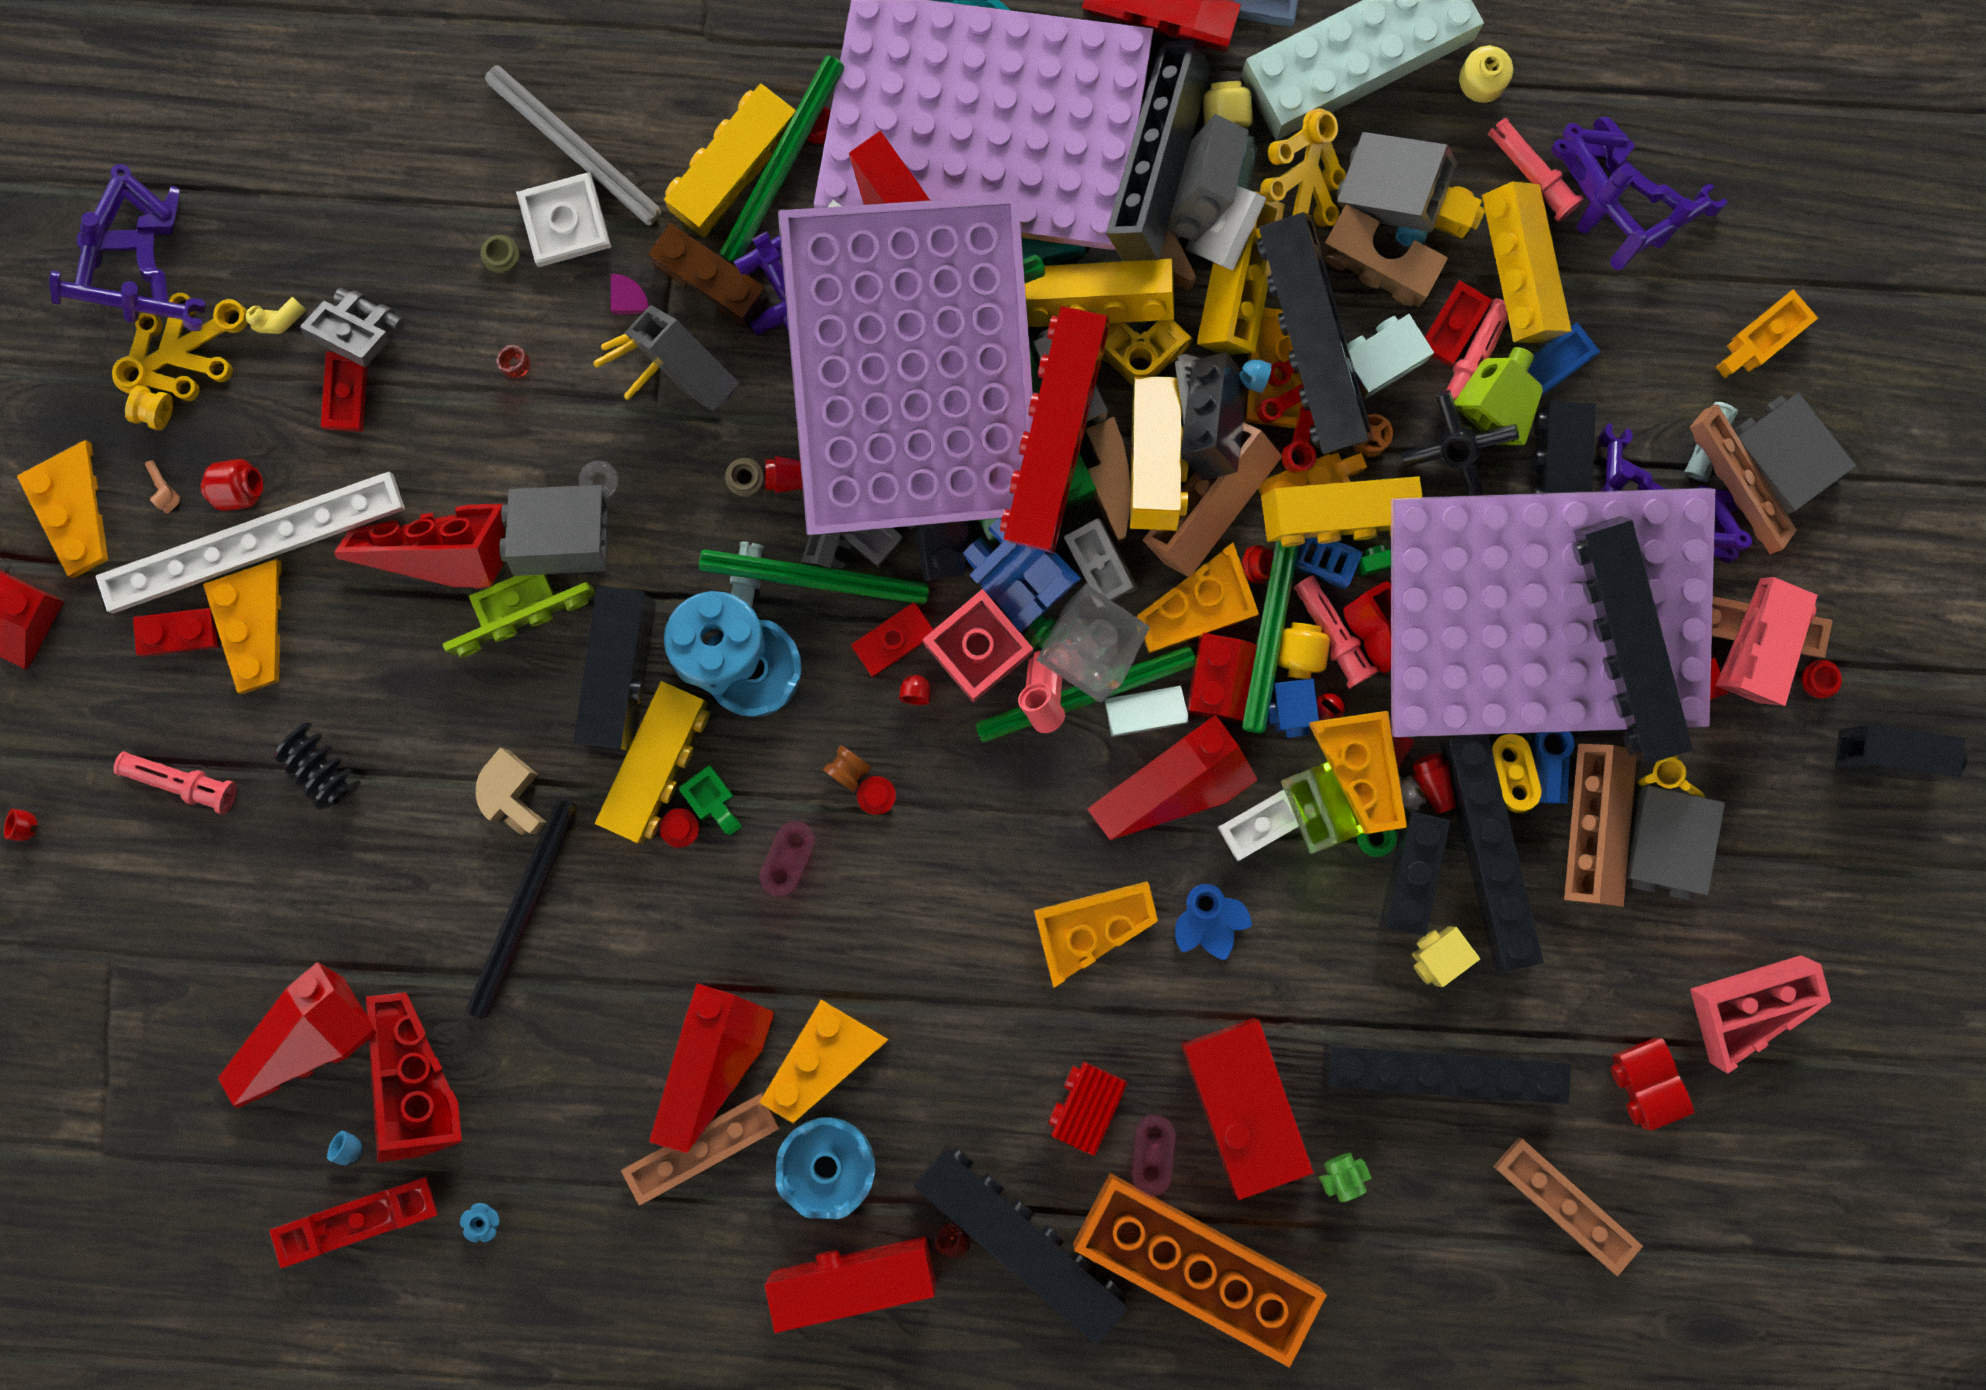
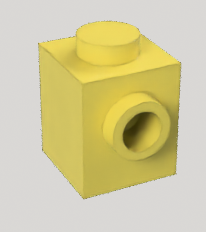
M1450 926L1439 934L1436 930H1433L1426 934V936H1423L1416 943L1419 949L1412 953V956L1418 962L1413 967L1420 978L1427 985L1432 982L1435 986L1444 987L1480 960V957L1459 929Z

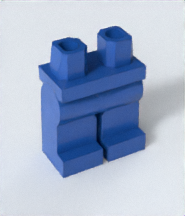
M998 518L990 525L988 530L997 538L1001 545L993 551L982 538H979L963 554L975 569L970 576L976 583H980L983 590L998 603L1010 617V622L1022 633L1029 629L1038 617L1043 616L1081 578L1056 552L1053 554L1005 541L1003 539L1005 533L1000 532L1002 518Z

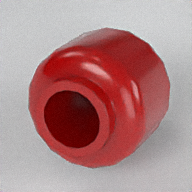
M233 459L209 465L205 470L200 487L203 497L213 508L222 512L250 508L258 501L263 491V478L259 470L248 461Z

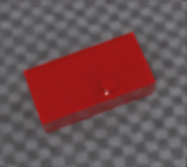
M1252 1018L1181 1043L1231 1189L1238 1200L1314 1174L1260 1020Z
M927 1236L844 1255H840L839 1250L822 1252L816 1255V1261L773 1270L764 1285L774 1333H779L935 1297L936 1278Z

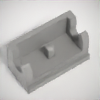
M1097 518L1064 536L1099 606L1110 604L1116 598L1139 589L1103 520Z

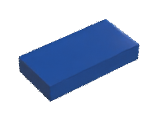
M1578 322L1571 326L1572 332L1556 337L1533 354L1534 359L1528 373L1542 385L1543 392L1541 397L1600 353V350Z

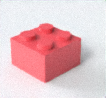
M983 589L922 639L925 647L973 703L1033 654V647Z

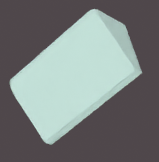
M1181 686L1104 699L1111 737L1189 723Z

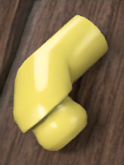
M291 297L278 311L263 310L260 306H252L247 310L245 319L251 328L258 333L281 334L306 309L296 299Z

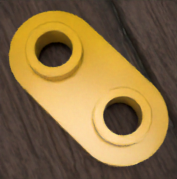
M1516 734L1503 735L1491 746L1502 789V796L1506 809L1515 813H1524L1536 806L1542 792L1533 755L1528 742L1523 737ZM1504 750L1513 752L1515 756L1514 762L1505 761L1502 752ZM1513 788H1521L1524 791L1525 797L1523 800L1514 798L1512 794Z

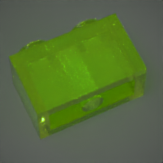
M1328 762L1281 780L1310 854L1364 833Z

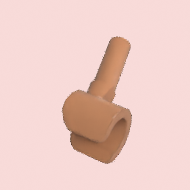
M154 460L147 461L145 466L154 485L158 489L150 498V501L158 509H163L168 514L179 504L181 498L163 480Z

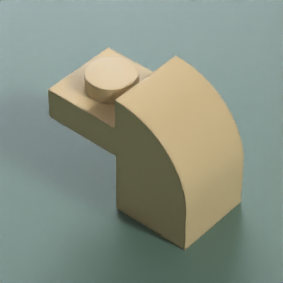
M500 747L481 770L476 783L478 806L489 821L499 822L506 814L508 817L504 821L519 834L523 835L527 831L529 834L538 835L545 827L546 821L518 799L538 774L508 749Z

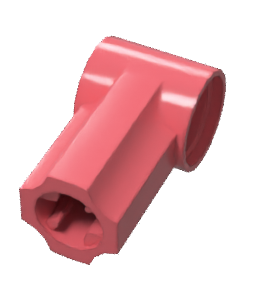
M1047 650L1034 652L1033 657L1028 659L1026 687L1018 698L1019 706L1035 730L1040 733L1055 731L1065 719V711L1060 705L1064 661L1059 654L1050 653Z

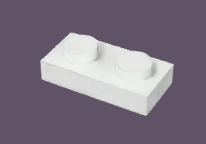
M1287 788L1217 828L1236 861H1239L1304 824L1306 821Z

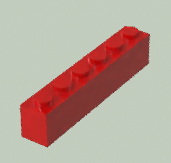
M1060 306L1059 315L1051 317L1047 338L1052 340L1049 355H1042L1038 369V378H1043L1039 394L1033 393L1029 405L1028 415L1033 417L1030 432H1023L1019 446V455L1024 456L1020 471L1014 470L1010 482L1009 492L1014 494L1011 509L1005 508L1000 523V532L1005 533L1003 539L1008 543L1055 553L1111 325L1106 315Z

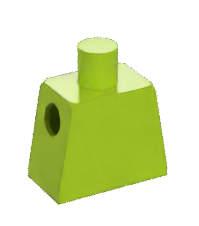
M1514 347L1508 358H1486L1483 360L1454 401L1456 409L1481 432L1512 424L1517 425L1519 439L1497 445H1525L1543 392L1542 385L1528 373L1534 355L1521 347Z

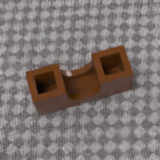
M669 223L648 253L653 265L658 270L685 288L687 285H690L698 290L715 305L717 310L747 330L750 327L749 322L756 319L769 301L763 285L746 274L741 275L735 266L671 223Z

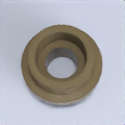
M739 458L728 466L725 473V481L728 488L734 494L747 497L754 495L760 490L764 482V474L756 461L749 458ZM749 472L752 474V479L748 484L738 482V477L741 473Z

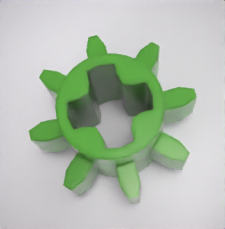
M1345 1153L1324 1163L1327 1173L1319 1176L1329 1197L1336 1194L1339 1202H1346L1367 1192L1364 1182L1372 1179L1365 1161H1362V1159L1354 1161L1351 1153Z

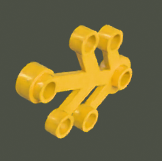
M1321 108L1310 110L1303 119L1302 130L1287 140L1274 141L1270 144L1268 157L1275 165L1290 163L1294 153L1305 146L1307 147L1303 161L1280 177L1265 179L1260 187V193L1266 197V202H1274L1284 199L1286 192L1299 184L1293 215L1302 212L1309 213L1313 193L1317 203L1313 217L1319 227H1329L1336 224L1339 218V210L1333 204L1328 191L1338 190L1339 184L1346 178V173L1340 167L1331 143L1338 132L1337 120L1331 112ZM1320 156L1326 168L1322 173L1318 165Z
M175 293L171 296L169 302L179 303L182 300L191 299V297L185 293ZM222 300L214 308V319L203 324L201 331H191L182 337L183 320L168 317L159 350L147 356L151 337L161 333L163 323L154 314L140 313L139 319L135 322L137 330L129 356L119 359L113 366L112 378L114 384L121 391L130 394L135 386L141 385L174 393L175 396L183 401L194 400L199 394V385L196 381L187 376H180L175 379L155 373V371L169 364L205 373L217 382L229 380L233 369L228 361L221 357L210 359L188 352L225 331L229 333L242 331L248 324L245 319L247 310L235 300ZM195 311L190 312L188 315L191 317ZM239 313L238 321L234 324H229L230 315ZM149 319H153V327L149 330H145V322ZM218 364H224L223 373L214 375V368ZM133 370H138L139 375L137 379L130 382V373ZM190 383V391L187 394H181L182 385Z

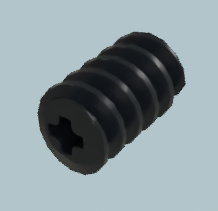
M308 722L294 729L283 739L274 753V759L280 763L285 762L284 771L290 775L295 774L294 783L298 786H305V796L308 798L316 797L314 806L316 809L322 810L348 798L358 789L361 781L357 780L350 784L346 783L352 771L350 768L341 772L336 771L342 759L340 757L329 761L326 759L332 747L330 745L319 749L316 747L322 739V735L317 733L308 737L306 734L313 725Z

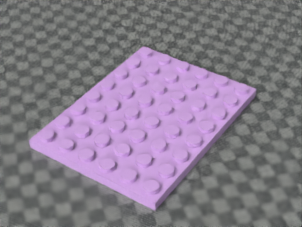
M851 0L840 58L844 65V70L835 85L814 207H828L833 200L841 206L864 205L848 153L881 130L931 201L1018 195L1021 238L1116 250L1106 235V231L1141 113L1153 39V28L930 0Z
M1018 195L779 210L778 218L807 534L814 535L1002 518L1005 508L1011 509L1014 494L1009 492L1010 482L1014 470L1020 471L1024 457L1019 455L1020 441L1024 431L1030 432L1033 417L1028 415L1033 391Z
M1698 488L1391 499L1392 735L1394 737L1627 729L1624 718L1619 717L1614 706L1613 696L1617 694L1615 682L1608 678L1604 669L1603 658L1607 657L1604 642L1600 643L1594 632L1593 620L1597 619L1594 604L1588 603L1583 591L1582 583L1587 580L1583 565H1578L1572 549V543L1577 542L1574 530L1619 516L1631 519L1634 523L1687 727L1709 726L1715 489Z

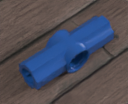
M1571 731L1534 732L1531 738L1530 748L1542 791L1538 803L1567 804L1569 760L1575 745ZM1548 734L1555 736L1559 741V751L1555 755L1550 754L1545 748L1544 741Z

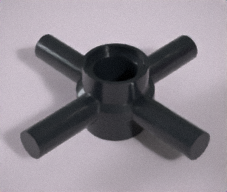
M1451 390L1441 391L1435 396L1446 431H1444L1437 444L1402 452L1404 466L1408 467L1442 459L1448 467L1460 469L1468 496H1484L1474 461L1478 458L1481 448L1519 439L1518 427L1516 424L1479 433L1473 425L1460 421ZM1462 441L1468 445L1469 449L1458 450L1451 443Z

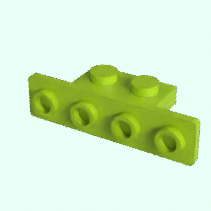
M546 574L511 577L469 596L481 627L443 643L445 652L452 655L458 654L459 657L472 655L481 650L480 644L493 638L495 642L504 641L517 634L516 629L528 623L531 626H538L553 619L552 613L565 607L567 611L581 608L589 603L588 597L596 593L593 586L588 582H584L555 595Z

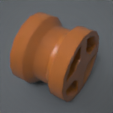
M1377 414L1367 415L1374 440L1371 442H1376V444L1365 442L1352 446L1354 452L1357 454L1362 453V456L1365 458H1373L1380 455L1392 441L1393 429L1386 418Z
M840 745L836 750L837 757L832 763H827L823 771L854 793L858 787V779L861 775L868 774L872 767Z

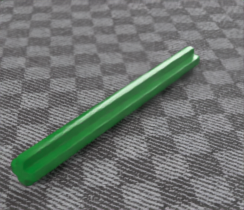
M827 55L821 63L720 251V255L725 260L735 264L734 261L744 256L844 70L843 63L837 58Z
M1276 541L1243 720V729L1248 732L1261 733L1266 730L1299 545L1282 547L1281 541Z
M712 550L701 551L698 565L699 570L704 572L910 603L915 602L916 604H925L929 595V585L923 582Z
M1186 646L1061 692L1060 705L1065 713L1191 668L1196 662L1195 655L1191 647ZM1021 707L977 722L976 730L980 740L987 742L1032 724Z

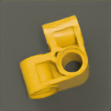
M1160 320L1141 335L1137 331L1134 332L1125 322L1111 323L1102 359L1116 369L1127 382L1134 385L1135 376L1156 377L1170 363L1174 362L1179 355L1185 352L1193 338L1174 320ZM1136 358H1144L1149 362L1150 366L1145 370H1136L1131 366L1130 362Z

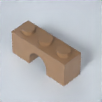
M1346 204L1321 249L1325 261L1338 270L1348 269L1359 275V280L1369 287L1379 288L1380 286L1393 293L1392 297L1403 305L1420 307L1431 291L1448 257L1416 240L1413 241L1404 256L1398 259L1382 257L1377 253L1373 245V235L1380 221Z

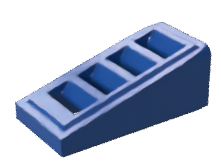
M1317 538L1305 539V544H1302L1299 548L1295 570L1309 576L1314 575L1316 579L1345 590L1352 580L1363 551L1340 542L1319 544ZM1310 544H1313L1317 548L1309 564L1303 560ZM1327 550L1332 553L1325 569L1318 567L1324 551ZM1339 556L1346 558L1340 574H1337L1333 571Z

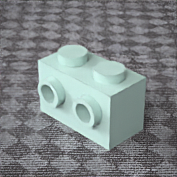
M1410 314L1400 320L1396 316H1392L1375 328L1378 333L1365 340L1362 335L1347 344L1363 401L1423 365L1434 354V351Z

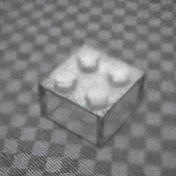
M1085 584L1065 604L1036 660L1101 703L1122 685L1150 626L1088 584Z

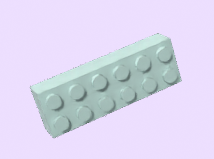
M1362 0L1247 58L1241 77L1277 141L1303 127V119L1310 110L1321 108L1332 113L1474 41L1484 22L1472 0Z

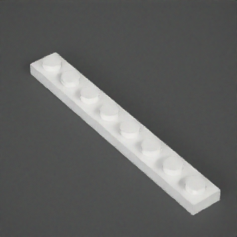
M386 472L98 574L96 579L107 612L114 614L404 511L405 507L394 475L391 472Z

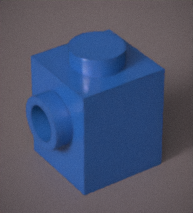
M1314 679L1274 683L1267 720L1268 724L1275 725V733L1286 731L1287 738L1310 735L1309 729L1311 728L1308 723L1319 721Z

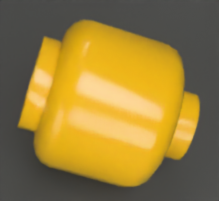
M1292 622L1291 628L1283 630L1278 666L1288 669L1287 677L1304 680L1311 679V673L1323 672L1327 666L1330 646L1329 636L1322 633L1321 626Z

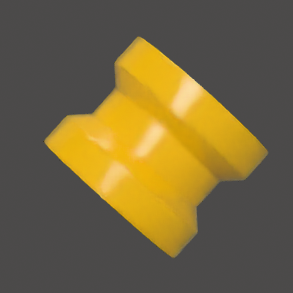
M135 386L126 402L125 417L131 423L140 424L145 422L151 429L163 430L172 414V396L164 392L154 394L147 387Z

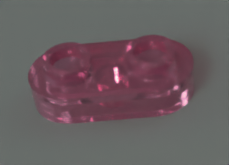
M792 821L784 824L778 830L759 874L761 886L767 893L773 896H786L797 888L816 844L815 834L807 824ZM793 834H800L803 837V845L798 849L792 848L789 843L790 837ZM779 869H783L787 873V880L783 884H777L773 878L774 873Z
M1150 1114L1143 1117L1136 1125L1134 1134L1131 1177L1135 1187L1149 1196H1156L1166 1191L1172 1179L1175 1131L1170 1121L1158 1114ZM1152 1127L1161 1129V1137L1157 1141H1151L1147 1138V1132ZM1148 1167H1155L1158 1170L1157 1178L1152 1181L1144 1178V1171Z

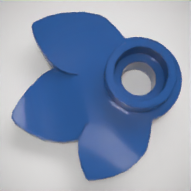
M1201 884L1194 887L1187 896V910L1176 921L1175 939L1181 952H1187L1200 943L1211 955L1225 960L1228 958L1233 947L1234 930H1243L1252 926L1250 914L1239 900L1225 898L1221 890L1214 885ZM1203 896H1208L1212 899L1213 905L1208 911H1203L1199 907V900Z

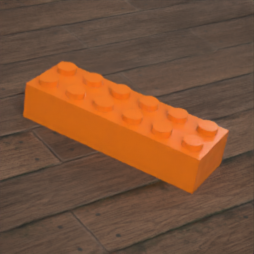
M1109 1173L1073 1242L1075 1252L1289 1368L1327 1296L1317 1284Z

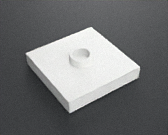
M590 172L516 192L535 264L538 267L611 248L593 177Z
M1237 186L1234 201L1230 207L1196 242L1189 239L1185 250L1233 270L1264 206L1266 197Z

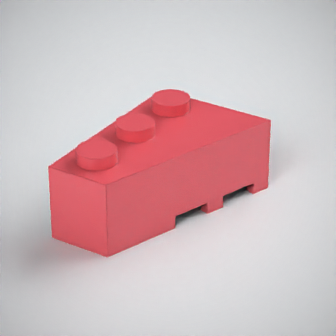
M1775 577L1760 578L1715 686L1756 703L1786 706L1807 630L1816 614L1817 608L1815 603L1818 595Z
M1802 955L1690 989L1709 1062L1727 1074L1738 1067L1737 1063L1754 1051L1760 1052L1769 1046L1767 1042L1786 1029L1790 1031L1831 1002L1822 965Z

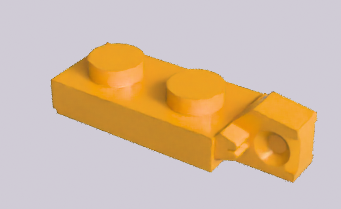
M1793 289L1732 338L1733 341L1726 346L1732 354L1715 368L1725 379L1742 365L1750 372L1755 367L1758 368L1816 321L1818 317Z
M1339 453L1331 456L1328 454L1316 459L1314 466L1302 473L1296 474L1287 470L1266 478L1258 489L1262 496L1274 488L1350 482L1349 477L1363 472L1367 465L1362 453L1341 460Z

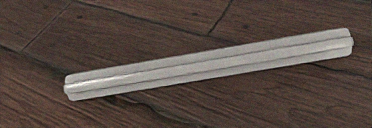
M496 65L487 72L485 80L490 87L585 171L590 172L594 179L646 225H652L660 217L661 210L659 206L505 70Z

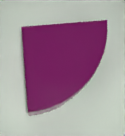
M611 274L612 314H642L650 304L641 287L626 276Z

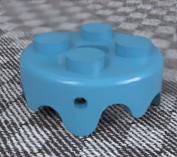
M719 591L699 593L686 599L677 606L669 617L664 633L665 652L677 675L684 682L701 687L713 694L724 693L731 683L752 676L766 647L762 627L755 611L747 602L736 595ZM711 630H719L724 634L723 640L716 646H707L702 642L704 635Z
M759 620L766 644L765 652L760 657V660L764 663V673L762 676L753 680L748 678L739 679L731 683L724 693H711L719 704L741 716L759 717L778 711L795 695L801 682L802 662L796 644L780 626L768 620ZM720 632L712 636L707 646L718 645L723 640L724 634Z
M819 1117L806 1121L796 1127L786 1137L778 1150L776 1158L777 1191L783 1200L807 1218H829L835 1220L844 1218L863 1202L871 1189L875 1175V1157L872 1147L865 1135L856 1126L845 1120L833 1117ZM829 1156L835 1160L837 1172L833 1177L822 1178L816 1173L815 1162L818 1158Z

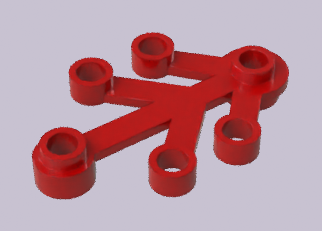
M1290 359L1285 362L1278 361L1271 365L1268 384L1273 387H1279L1291 379V374L1294 371ZM1275 368L1282 372V380L1275 377ZM1303 383L1277 398H1267L1261 401L1256 408L1258 418L1264 423H1271L1279 419L1283 411L1301 402L1299 389L1304 387ZM1302 403L1292 443L1284 448L1281 457L1284 467L1289 472L1296 474L1311 469L1316 462V451L1309 443L1311 436L1310 426L1314 424L1311 410L1305 411ZM1266 404L1272 406L1274 410L1273 416H1269L1266 413ZM1292 452L1299 456L1298 465L1292 460Z

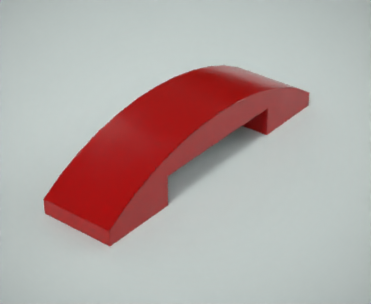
M424 1177L270 1229L269 1232L281 1269L396 1228L399 1229L438 1215L428 1179Z

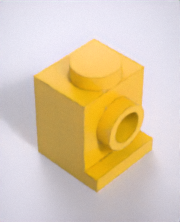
M1448 187L1434 228L1463 239L1470 228L1476 230L1485 212V208L1480 206L1482 200L1473 197L1474 194L1466 188Z

